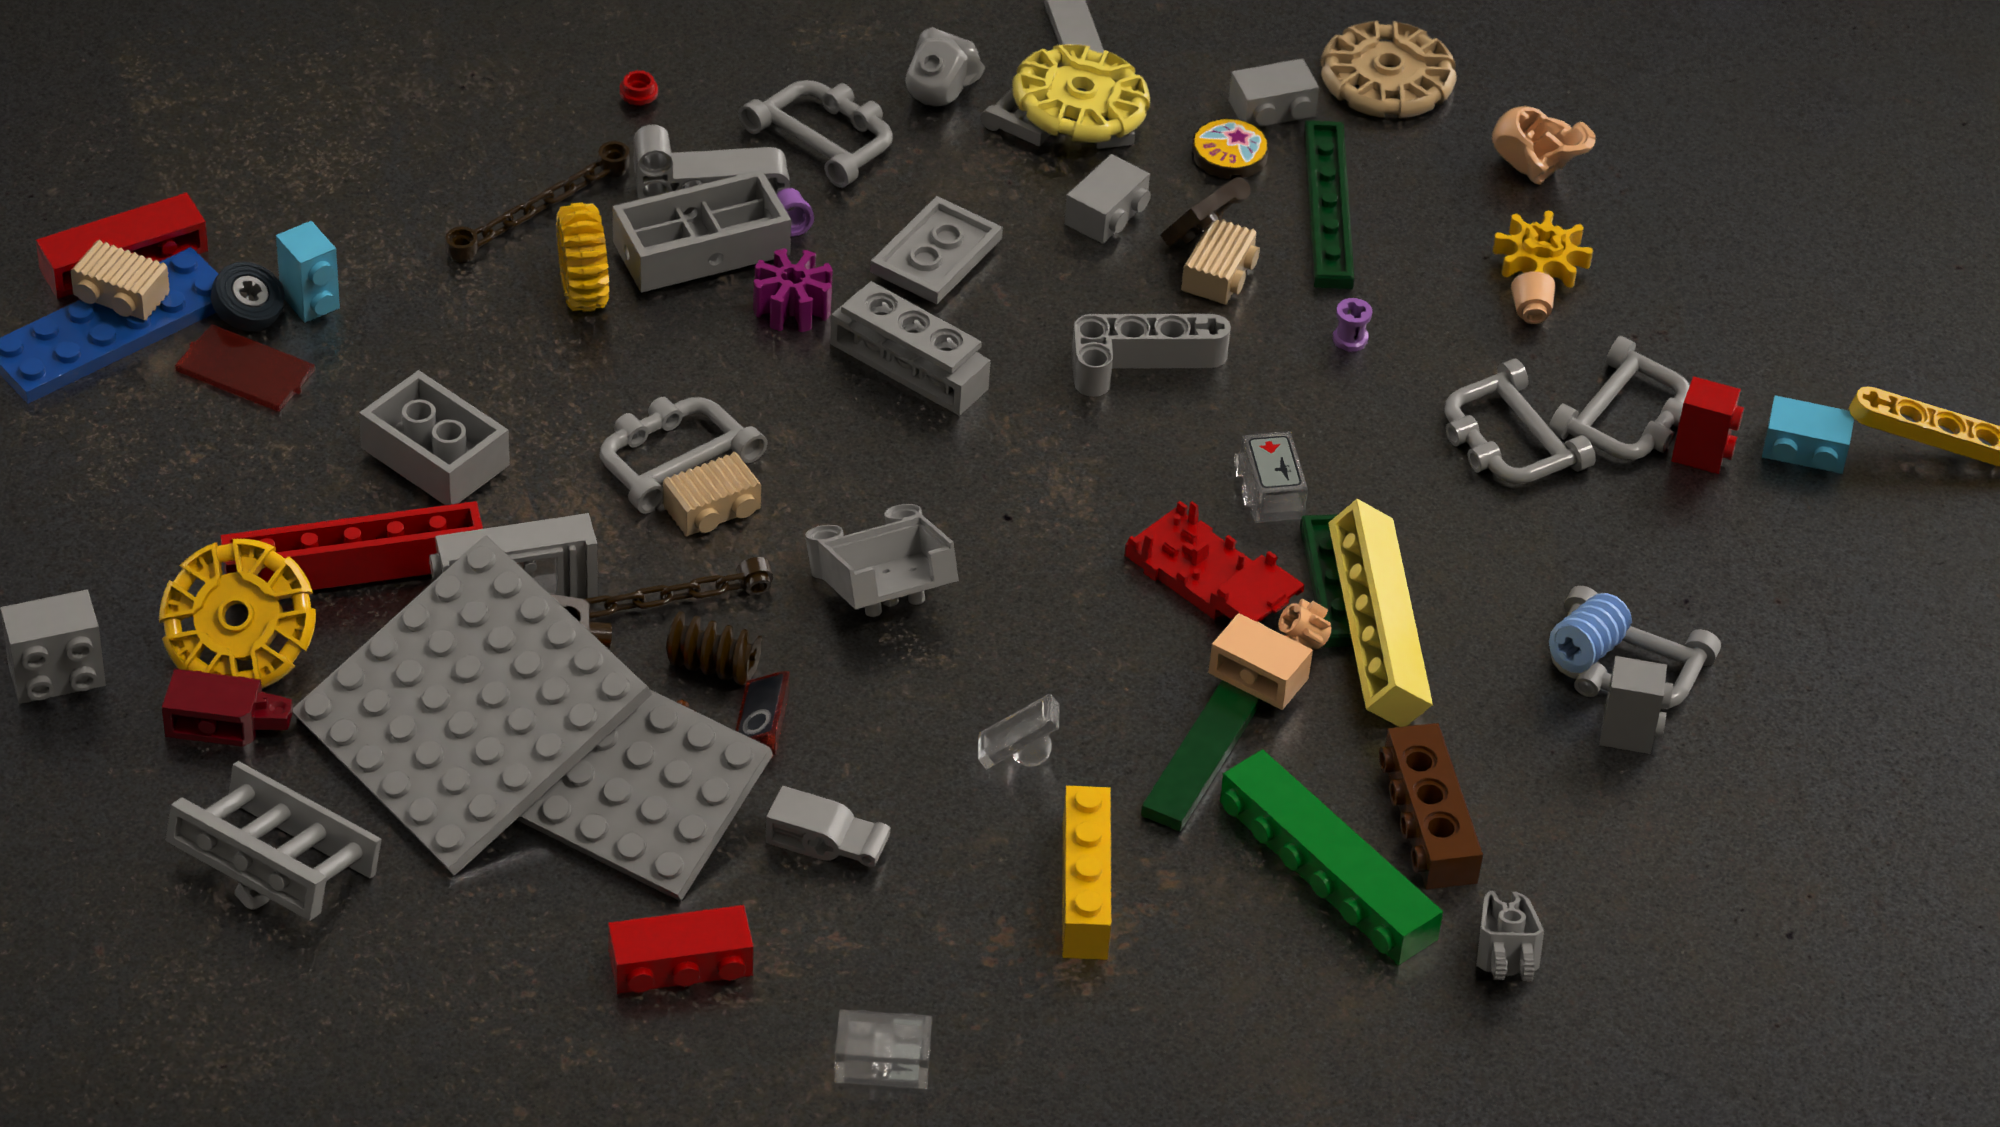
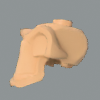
M1528 106L1515 107L1505 112L1499 118L1492 132L1493 146L1496 151L1520 173L1528 175L1533 183L1540 185L1558 168L1563 169L1568 161L1577 155L1589 152L1596 140L1595 133L1584 122H1577L1571 128L1564 121L1548 118L1540 110Z

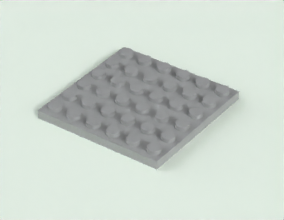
M485 535L293 708L292 712L455 876L652 695V692L641 679L490 537Z

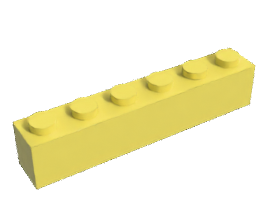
M1356 499L1328 524L1366 710L1396 726L1405 727L1433 706L1395 525L1393 518Z

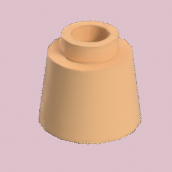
M1527 272L1517 276L1512 281L1511 291L1518 316L1529 324L1542 323L1552 313L1555 293L1554 279L1542 272Z

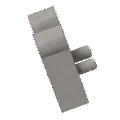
M901 504L890 507L884 512L885 525L845 536L842 527L837 525H822L808 530L805 537L811 575L826 581L854 609L864 607L865 614L869 617H876L882 613L881 602L887 607H892L899 603V597L908 595L909 603L920 605L925 601L924 590L959 581L954 542L922 515V509L918 505Z

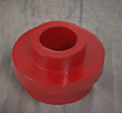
M632 71L624 77L620 84V96L630 104L636 106L646 105L657 98L658 85L650 73Z

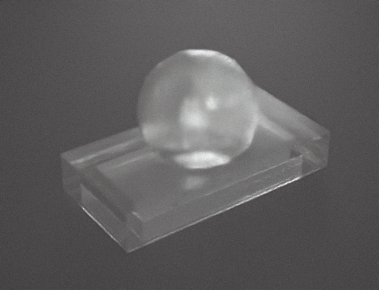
M1047 694L979 732L978 760L986 769L1010 756L1021 766L1027 767L1041 765L1048 759L1052 750V741L1049 734L1059 729V703L1052 694Z

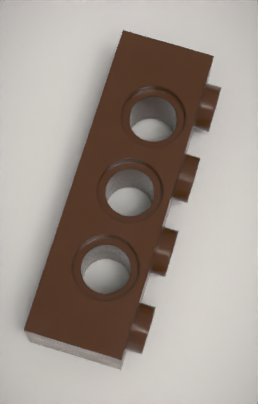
M1439 723L1388 728L1385 747H1380L1379 763L1381 771L1388 773L1390 777L1389 790L1391 802L1394 806L1399 805L1401 811V832L1404 839H1410L1412 845L1411 861L1414 871L1416 873L1421 872L1426 890L1478 884L1483 853Z

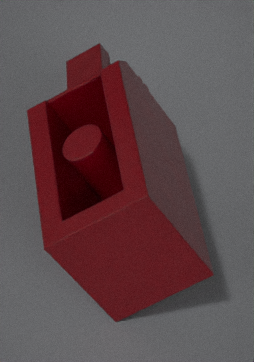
M174 669L162 705L165 737L240 747L252 743L257 730H288L293 715L292 699L262 692L260 679Z

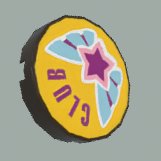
M1222 118L1205 123L1193 135V159L1197 166L1210 175L1231 179V175L1241 174V178H1246L1261 171L1267 163L1269 141L1264 132L1254 124L1240 119Z

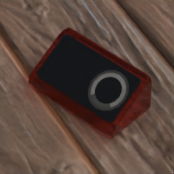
M781 671L748 680L735 731L770 747L773 755L776 754L789 696L790 671Z

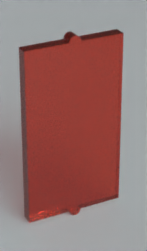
M213 324L196 342L189 344L190 349L175 364L177 372L278 412L282 410L295 394L302 392V385L315 372V364Z

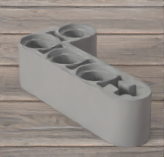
M652 124L646 125L638 129L634 135V174L639 200L758 170H763L776 194L783 189L790 188L785 154L777 148L762 147L671 153L669 135L664 127Z
M1217 314L1083 315L1075 321L1071 358L1075 388L1081 394L1091 397L1107 393L1110 389L1112 369L1219 367L1227 361L1231 325L1225 317Z

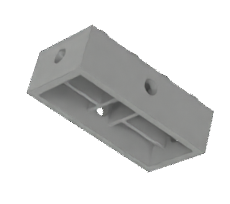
M758 170L613 206V243L642 293L757 264L759 260H764V262L773 260L774 251L787 249V256H789L791 247V218L763 170ZM695 208L690 214H683L686 209Z

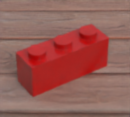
M744 905L608 923L609 956L617 994L645 992L650 989L690 986L695 983L735 980L740 977L753 976L754 946Z

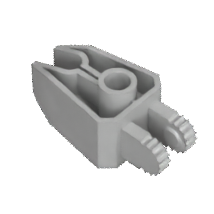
M1495 891L1487 892L1484 897L1476 966L1486 972H1492L1493 980H1504L1505 976L1520 973L1522 981H1533L1534 971L1540 967L1544 929L1529 898L1521 893L1512 892L1511 903H1509L1507 908V903L1500 901Z

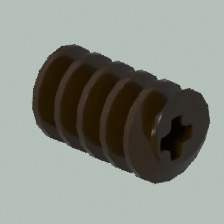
M681 611L676 614L666 641V651L671 665L680 667L685 663L686 669L695 672L701 668L702 673L707 676L715 675L717 672L720 679L727 681L733 677L735 683L739 685L747 684L754 675L762 650L761 635L757 637L753 644H750L749 631L743 629L737 640L733 639L732 625H727L722 634L718 635L717 622L714 620L709 622L704 631L701 630V618L699 616H694L689 626H686L685 613Z

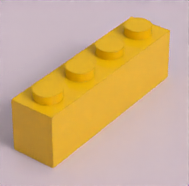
M1066 786L1063 813L1062 958L1108 960L1111 932V787Z

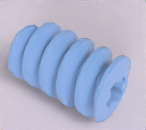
M1600 593L1590 597L1585 603L1571 612L1570 615L1557 623L1551 631L1549 646L1554 660L1563 669L1572 673H1582L1588 670L1600 658L1604 657L1607 652L1622 642L1626 636V631L1632 624L1629 609L1622 600L1609 593Z

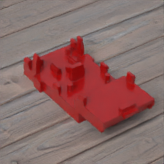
M1193 501L1190 502L1189 508L1183 502H1177V507L1137 536L1129 537L1128 542L1125 544L1124 556L1144 569L1143 573L1153 581H1161L1214 620L1222 614L1233 620L1240 613L1254 621L1260 622L1272 612L1276 614L1288 605L1289 599L1294 595L1298 596L1304 592L1305 584L1276 565L1278 557L1272 552L1268 551L1266 557L1261 554L1255 560H1251L1235 548L1237 541L1230 535H1227L1224 541L1213 533L1212 527L1202 520L1198 522V505Z

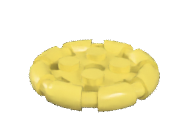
M1062 44L1055 45L1050 51L1045 49L1036 51L1022 61L1017 68V74L1014 76L1012 83L1015 102L1021 111H1027L1026 117L1030 122L1058 137L1059 133L1072 136V141L1100 143L1109 141L1113 135H1116L1118 138L1124 137L1142 124L1146 117V111L1150 107V95L1147 84L1142 76L1135 74V68L1131 64L1111 52L1104 50V53L1090 50V46ZM1076 88H1082V89H1085V90H1087V91H1080V90H1077ZM1064 116H1066V117H1068V118L1076 119L1077 121H1073V120L1066 119V118H1064Z

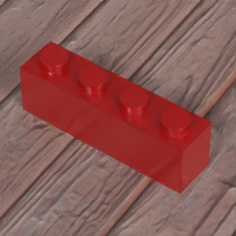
M187 192L36 239L39 270L57 299L73 294L71 270L99 239L103 244L107 242L110 246L115 245L117 249L121 247L124 251L136 252L138 256L150 257L152 261L157 260L158 262L190 247L198 254L208 251L206 221Z

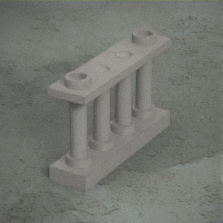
M240 761L233 764L229 794L213 805L203 809L183 797L170 805L166 842L309 921L321 913L326 882L342 870L350 867L368 878L376 875L382 840L378 836ZM239 808L258 817L242 829L223 820ZM276 827L294 837L277 849L259 840V838ZM311 847L330 856L313 869L295 859Z

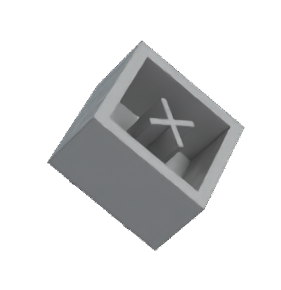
M88 589L0 607L8 666L19 704L106 686L99 625Z

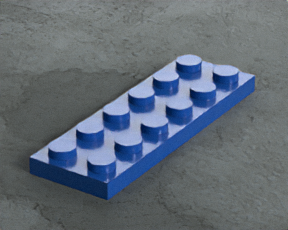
M192 247L185 249L159 262L160 264L164 262L167 265L170 291L168 296L165 295L164 301L161 300L160 306L157 305L156 310L152 311L151 316L148 315L147 321L131 315L127 317L121 316L112 308L98 303L88 304L78 300L0 337V376L29 404L215 314L216 312L213 309L210 297L212 285L218 273Z

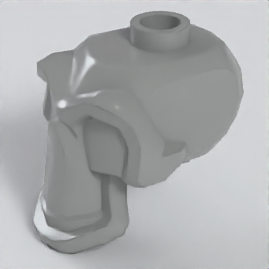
M931 27L924 30L918 38L915 55L905 78L906 88L917 101L924 105L934 107L945 106L954 101L964 87L980 79L985 66L982 64L978 51L972 41Z

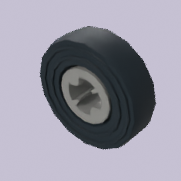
M235 262L224 267L217 275L212 285L210 299L213 309L218 316L233 328L244 331H261L271 326L281 314L285 293L281 282L274 273L262 265L251 262ZM242 292L247 293L246 298L242 297ZM249 295L255 298L254 301L248 300Z

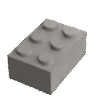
M419 370L359 412L361 448L444 505L460 503L510 465L509 430Z

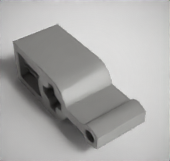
M782 785L766 816V843L821 860H833L838 855L858 860L865 866H875L890 836L891 827L881 822L872 823L855 818L850 809L839 802Z

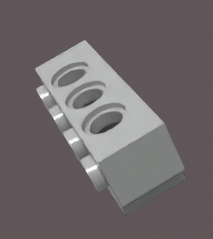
M872 281L831 314V345L959 416L989 390L991 360L977 352L981 348L982 341Z

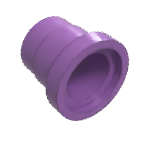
M786 188L779 191L777 196L791 218V236H798L807 232L814 222V213L809 203L804 201L800 192L796 189Z

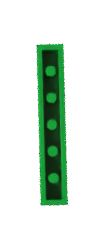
M1263 749L1223 773L1220 803L1229 815L1238 818L1251 830L1254 837L1260 843L1266 844L1281 858L1287 868L1296 871L1311 885L1313 891L1319 897L1329 901L1341 912L1343 918L1350 925L1356 926L1363 932L1378 951L1386 953L1395 963L1400 965L1438 940L1443 910Z

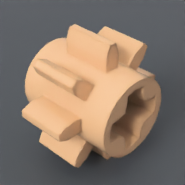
M1300 599L1299 604H1290L1283 610L1279 618V630L1285 633L1286 637L1296 640L1310 649H1320L1326 644L1331 634V623L1323 619L1327 615L1328 609L1314 601L1309 603L1304 599Z

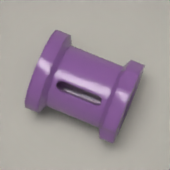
M1347 298L1337 305L1336 316L1339 322L1332 338L1338 348L1349 352H1356L1362 350L1368 343L1369 335L1366 325L1372 318V307L1362 299Z

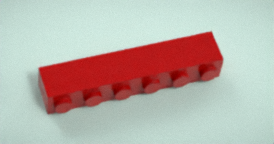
M477 501L231 533L220 535L221 545L233 543V539H251L276 547V553L285 559L291 557L305 573L312 590L431 574L429 555L436 554V536L483 529ZM235 560L223 562L224 574L237 572ZM265 567L257 576L268 583L275 572Z

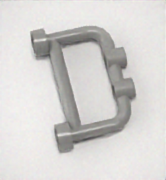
M797 81L764 102L758 99L751 100L743 105L738 112L740 122L748 132L757 134L773 123L828 157L829 160L825 163L826 175L835 186L844 188L856 180L859 174L858 168L884 152L891 145L893 138L890 126L882 120L883 112L881 107L874 101H868L862 106L854 103L853 91L844 83H840L831 89L817 81ZM801 96H813L822 101L823 106L829 113L837 114L841 112L851 119L853 126L861 132L870 130L877 137L851 154L780 109Z
M1620 335L1611 346L1606 358V364L1617 370L1580 414L1578 410L1564 403L1561 404L1554 413L1549 428L1562 440L1566 439L1569 434L1574 437L1583 435L1591 442L1592 446L1622 460L1643 458L1652 449L1664 453L1674 436V431L1670 430V427L1678 428L1683 403L1690 385L1677 372L1635 352L1636 343ZM1639 371L1672 388L1676 392V396L1674 398L1670 397L1655 421L1651 420L1648 423L1639 441L1633 444H1626L1591 427V425L1635 372Z
M1516 358L1499 364L1497 374L1456 390L1445 401L1444 413L1450 422L1446 425L1447 437L1454 446L1468 443L1472 448L1468 451V460L1476 472L1489 468L1502 481L1510 484H1525L1569 466L1574 471L1579 472L1595 464V451L1591 442L1585 436L1580 435L1563 444L1518 392L1528 387V375L1523 364ZM1497 391L1552 456L1522 468H1514L1507 465L1502 459L1497 444L1494 441L1487 442L1481 435L1475 418L1471 415L1465 416L1460 409L1461 406Z
M659 397L649 406L648 417L639 421L633 414L626 413L618 418L614 425L615 433L607 437L600 446V459L605 467L630 490L628 494L629 502L639 512L648 514L655 511L663 502V487L660 484L663 483L666 477L671 478L674 474L679 475L681 471L685 472L689 468L692 469L696 465L698 466L730 449L736 452L745 463H752L764 454L768 441L755 427L743 428L719 404L710 399L690 397L673 404L666 397ZM691 414L706 415L725 433L641 475L636 474L616 454L618 449L626 445L630 447L640 446L645 442L649 434L661 428L666 431L675 429L682 421V418Z
M1586 586L1573 587L1564 602L1565 611L1570 615L1581 604L1598 593ZM1632 626L1626 631V636L1622 640L1684 664L1673 685L1669 708L1684 701L1702 666L1713 664L1721 649V642L1718 637L1702 629L1692 631L1685 645ZM1550 652L1552 662L1558 670L1576 679L1574 686L1581 695L1595 697L1600 689L1608 691L1611 674L1607 673L1606 668L1602 664L1596 662L1582 673H1572L1563 669L1554 660Z

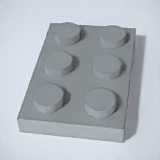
M936 196L871 260L870 272L938 304L1002 239L1003 227Z

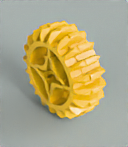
M583 202L571 203L570 206H561L556 216V236L560 276L566 304H568L572 311L582 310V312L595 311L597 308H605L609 299V267L604 229L599 210L593 203L583 204Z

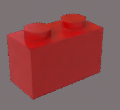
M1693 376L1683 403L1671 459L1672 462L1719 474L1723 460H1732L1738 437L1731 435L1732 430H1739L1745 407L1737 406L1741 389Z

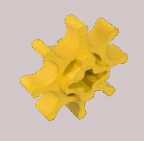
M1552 211L1544 212L1543 223L1541 224L1538 222L1528 224L1523 221L1519 214H1513L1509 228V234L1511 235L1500 232L1496 233L1492 251L1494 254L1508 255L1504 257L1502 275L1504 277H1510L1515 272H1542L1552 278H1559L1566 287L1571 288L1574 286L1577 268L1574 266L1589 269L1591 266L1593 249L1590 247H1578L1581 244L1584 227L1580 224H1576L1568 230H1563L1558 225L1554 227L1552 225L1554 215Z

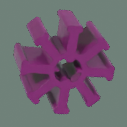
M787 249L774 251V266L764 263V260H759L755 265L753 311L758 318L763 314L770 313V328L782 331L783 324L787 318L794 316L798 323V331H809L812 329V315L820 317L822 321H826L831 315L833 270L829 263L815 268L816 253L809 250H803L802 257L797 264H791L787 256Z

